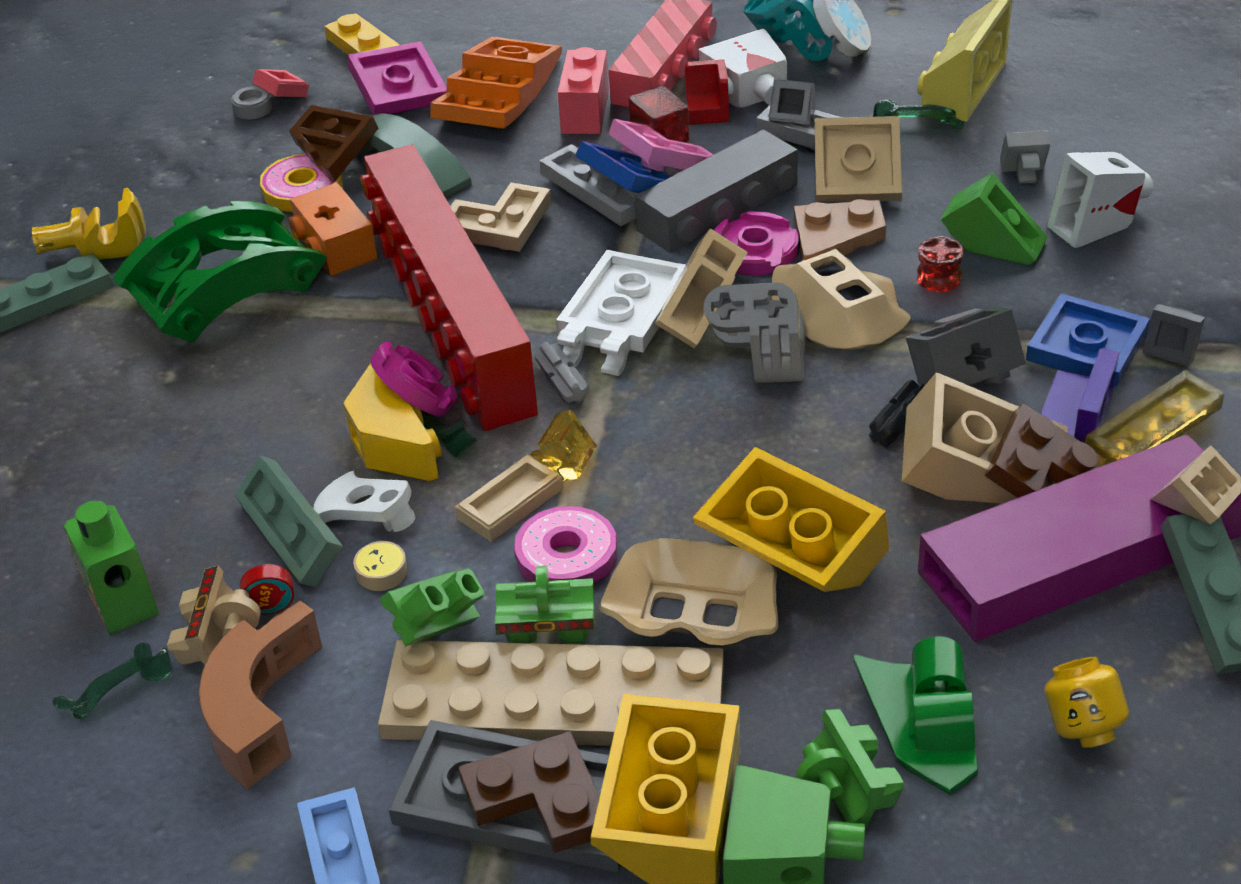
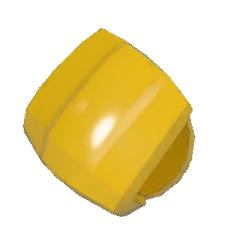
M129 188L123 189L122 200L118 202V218L115 223L101 227L100 209L98 207H94L88 216L83 207L72 208L69 222L44 227H32V239L38 254L75 247L79 250L81 256L93 253L98 260L129 256L142 243L146 234V223L137 197Z

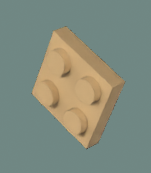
M900 116L815 118L816 202H852L858 199L897 201L902 199Z

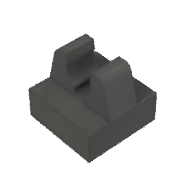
M1158 304L1152 312L1143 353L1190 366L1196 355L1205 317L1179 307L1172 308Z

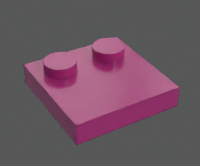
M421 41L348 55V68L373 115L381 113L392 114L428 107L430 102L446 93L447 87Z

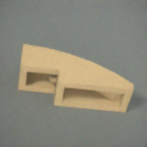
M710 228L693 251L655 324L687 345L695 348L710 324L703 308L705 298L716 287L732 285L736 278L735 274L748 252Z

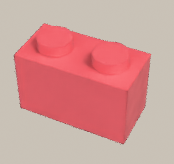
M589 47L567 50L558 88L561 134H601L609 95L607 50H594Z

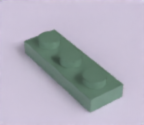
M92 253L87 256L73 258L66 264L46 272L32 274L23 281L0 289V333L113 288L109 272Z
M260 455L234 496L298 582L316 587L343 546L276 460Z
M1186 514L1168 516L1160 528L1216 674L1241 671V566L1221 516L1211 525Z

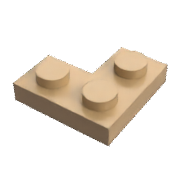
M511 182L495 206L455 199L450 207L472 243L520 252L551 204L550 189Z

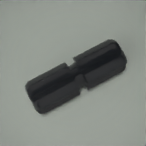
M914 380L904 383L889 401L890 403L869 424L871 430L869 437L873 442L878 441L883 446H888L894 442L905 428L907 406L923 389L924 384L918 385Z

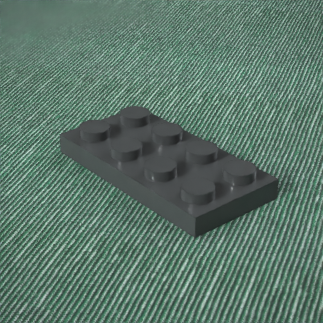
M434 720L429 721L389 808L392 825L619 873L621 868L619 863L591 845V841L554 853L535 808L478 826L462 787L458 767L537 741ZM579 749L600 796L609 755Z

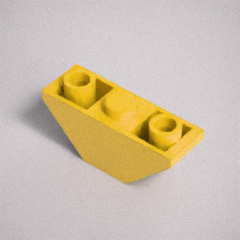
M370 363L343 403L350 440L366 468L426 481L438 479L436 458L442 456V451L435 431L432 428L428 430L424 428L420 409L408 403L391 390L379 378Z

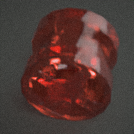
M944 236L931 237L921 242L918 248V258L921 262L917 269L918 283L923 288L935 292H947L959 286L962 280V270L959 265L964 257L963 245L953 238Z

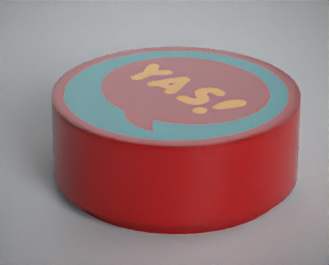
M272 564L259 565L249 569L241 577L240 589L246 590L249 593V598L258 604L261 610L260 615L279 613L288 608L293 602V578L289 571L281 566Z

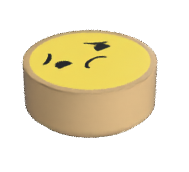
M377 541L365 545L356 553L353 561L358 583L372 591H384L396 587L405 579L408 572L404 550L399 545L389 541Z

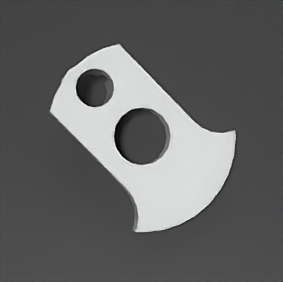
M354 470L330 483L319 494L313 507L324 523L339 519L383 522L385 529L389 532L392 529L394 532L404 530L415 520L414 511L408 503L412 492L408 481L358 478ZM372 495L369 499L361 503L353 504L356 500L360 499L361 497Z

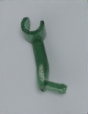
M880 100L874 106L873 117H929L945 124L951 123L957 130H961L964 127V122L955 117L956 112L944 106L933 104L898 106L896 102L891 100Z
M420 410L424 427L426 429L432 428L444 447L454 457L459 456L478 441L476 437H472L465 430L463 419L459 418L447 427L432 414Z
M139 643L134 649L135 657L94 679L77 701L58 695L53 699V706L57 709L73 711V716L76 719H82L94 709L108 691L138 671L142 678L147 681L162 680L172 671L168 649L162 648L157 655L152 657L149 643Z

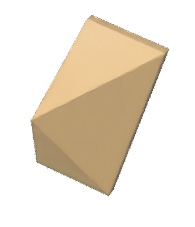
M1210 445L1150 500L1211 525L1241 493V476Z

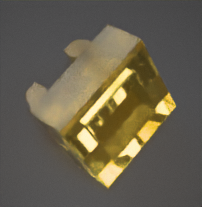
M570 409L556 413L537 444L540 449L532 451L530 456L551 470L556 471L562 476L563 481H568L580 477L597 445Z

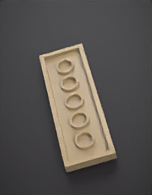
M396 640L378 722L381 739L421 740L429 721L434 720L534 741H540L570 731L576 745L611 746L623 694L722 704L723 648L424 640L405 647L402 640Z

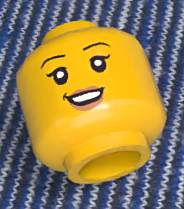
M1097 657L1081 658L1053 668L1054 677L1045 684L1044 694L1058 735L1068 739H1079L1081 746L1084 748L1100 746L1115 740L1114 730L1122 726L1130 716L1116 670L1110 665L1099 664Z

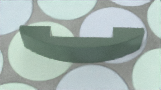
M386 113L372 115L379 129L360 151L367 153L376 148L383 152L414 144L445 198L472 184L470 175L459 161L427 131L411 121L396 115Z

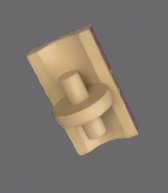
M219 565L204 570L200 587L186 590L182 593L179 607L181 615L189 625L188 627L171 631L167 643L168 650L181 665L199 661L205 665L216 645L242 620H245L254 628L258 626L261 614L258 604L249 598V593L246 590L237 589L234 591L228 587L223 579L224 571Z

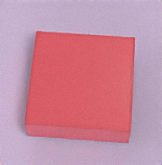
M258 69L254 73L253 84L276 97L307 96L309 84L286 70Z

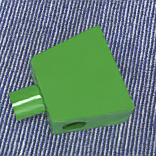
M736 765L723 855L724 884H824L827 858L863 861L865 824L830 821L831 789L825 784Z

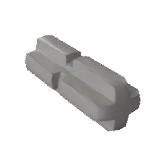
M548 342L540 344V350L535 353L536 362L566 402L582 403L584 396L589 392L587 382L558 344L550 345Z

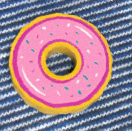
M306 154L292 155L279 159L268 166L260 176V188L265 202L284 212L293 213L290 198L336 182L343 189L342 173L335 181H330Z

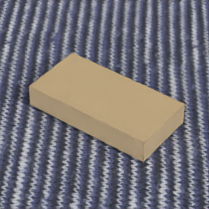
M527 454L455 506L456 518L488 541L493 542L562 491V476Z

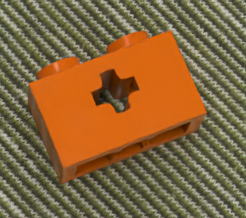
M337 182L290 198L293 216L288 218L292 234L299 241L302 240L306 248L321 251L326 256L323 268L330 276L378 259L371 222Z

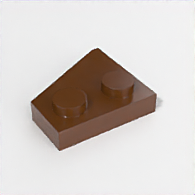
M311 105L289 130V133L295 144L330 181H335L379 128L373 116Z

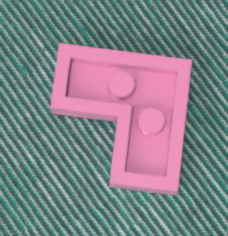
M613 119L609 135L622 144L621 149L624 152L641 157V164L656 171H664L665 167L668 166L675 168V171L680 173L713 155L702 146L668 140L647 125Z

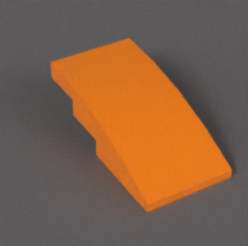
M500 37L486 39L462 53V69L447 77L446 93L430 102V118L505 129L524 112L542 89L562 54V46Z

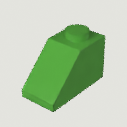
M993 172L954 195L940 219L951 236L958 239L968 252L1026 265L1036 261L1048 238Z

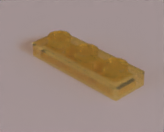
M1184 370L1086 435L1085 443L1091 446L1095 452L1106 458L1105 464L1107 465L1181 437L1222 408L1224 393Z

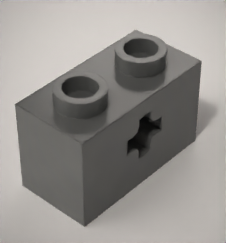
M987 307L906 337L919 385H926L936 372L968 386L980 381L983 384H991L1009 378L1011 376L1009 370L1026 364L1012 309Z

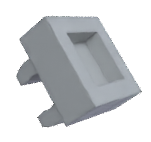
M1048 130L1006 133L1000 155L1002 172L1016 171L1019 184L1036 183L1035 170L1044 169L1051 145Z

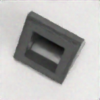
M774 79L768 120L810 125L816 108L815 83Z

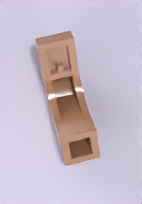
M301 600L283 613L272 618L258 630L245 620H242L216 645L202 672L199 688L200 705L213 749L224 769L246 790L292 756L283 720L261 701L267 690L279 678L322 648L314 610Z

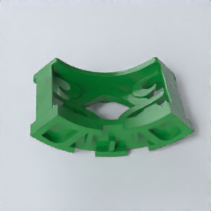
M230 201V206L211 210L207 206H203L173 219L174 226L164 231L155 239L151 235L148 236L121 264L112 279L119 287L129 291L157 323V328L162 333L189 342H195L218 315L247 297L271 290L306 292L325 263L326 256L321 251L306 248L282 224L285 215L278 208L252 201ZM223 249L244 251L241 256L235 257L216 268L196 269L201 257ZM175 295L174 303L167 310V305Z

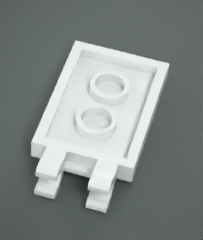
M606 250L556 320L557 344L564 345L563 352L574 367L579 365L584 347L587 345L600 348V353L607 354L605 363L601 367V373L620 376L625 368L629 351L644 352L659 329V326L655 324L685 264Z

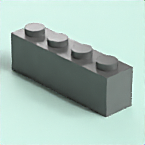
M764 129L635 195L637 231L667 252L672 253L705 235L710 228L714 230L721 221L729 217L731 221L740 216V214L748 212L796 186L798 149Z

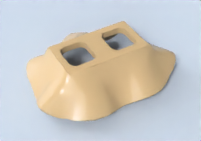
M837 249L797 264L779 265L773 271L772 283L785 284L795 293L804 320L805 336L815 344L841 350L875 347L901 332L910 320V314L898 306L894 284L890 278L860 270ZM834 263H837L843 269V271L830 276H821L816 272ZM853 285H859L869 294L855 300H846L837 291ZM771 296L772 300H780L779 296Z
M668 538L652 539L631 546L623 554L611 575L599 607L602 613L615 618L627 629L639 635L656 637L675 632L695 635L700 641L709 645H727L753 636L771 635L777 631V572L774 565L740 547L707 541ZM661 597L684 601L681 617L671 620L651 616L654 601ZM711 604H719L737 608L734 624L725 627L704 623L703 620L707 607Z

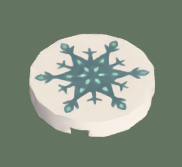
M813 0L814 12L823 32L829 38L833 35L836 37L839 43L835 46L840 52L850 57H857L868 50L871 45V34L868 24L854 0Z

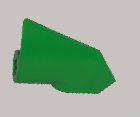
M935 636L918 642L912 651V664L889 663L858 654L854 655L856 669L894 757L899 764L949 795L978 775L972 693L967 691L963 652L961 646L955 640L948 637Z

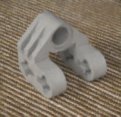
M782 283L723 285L714 288L708 293L703 306L708 322L713 327V331L719 341L727 347H751L755 383L804 381L805 326L796 295L790 287ZM779 296L780 300H770V297ZM723 299H731V303L722 305ZM738 332V335L730 336V333Z

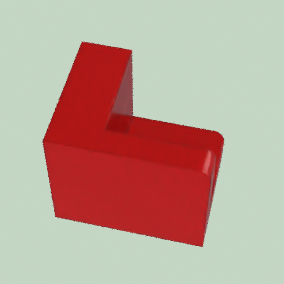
M725 59L686 62L685 87L689 125L729 122L728 76Z

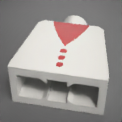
M764 28L699 49V61L725 59L729 103L736 107L743 108L761 101H765L770 105L774 79L787 80L786 57Z
M1116 152L1066 154L1047 227L1074 248L1084 246L1128 228L1133 221L1139 199L1147 198L1152 194L1153 181L1149 174Z

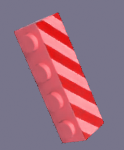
M665 0L610 67L609 86L611 104L655 112L664 98L667 99L677 81L685 76V63L698 59L699 49L703 48L709 40L714 38L717 21L715 17H712V1Z

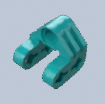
M749 0L744 6L743 12L757 30L764 28L774 42L785 43L791 40L805 58L812 61L826 59L831 54L835 36L833 35L829 38L823 32L814 12L813 0ZM799 11L801 13L800 18L794 12ZM811 35L816 40L823 38V45L821 46L818 42L811 44L809 42Z

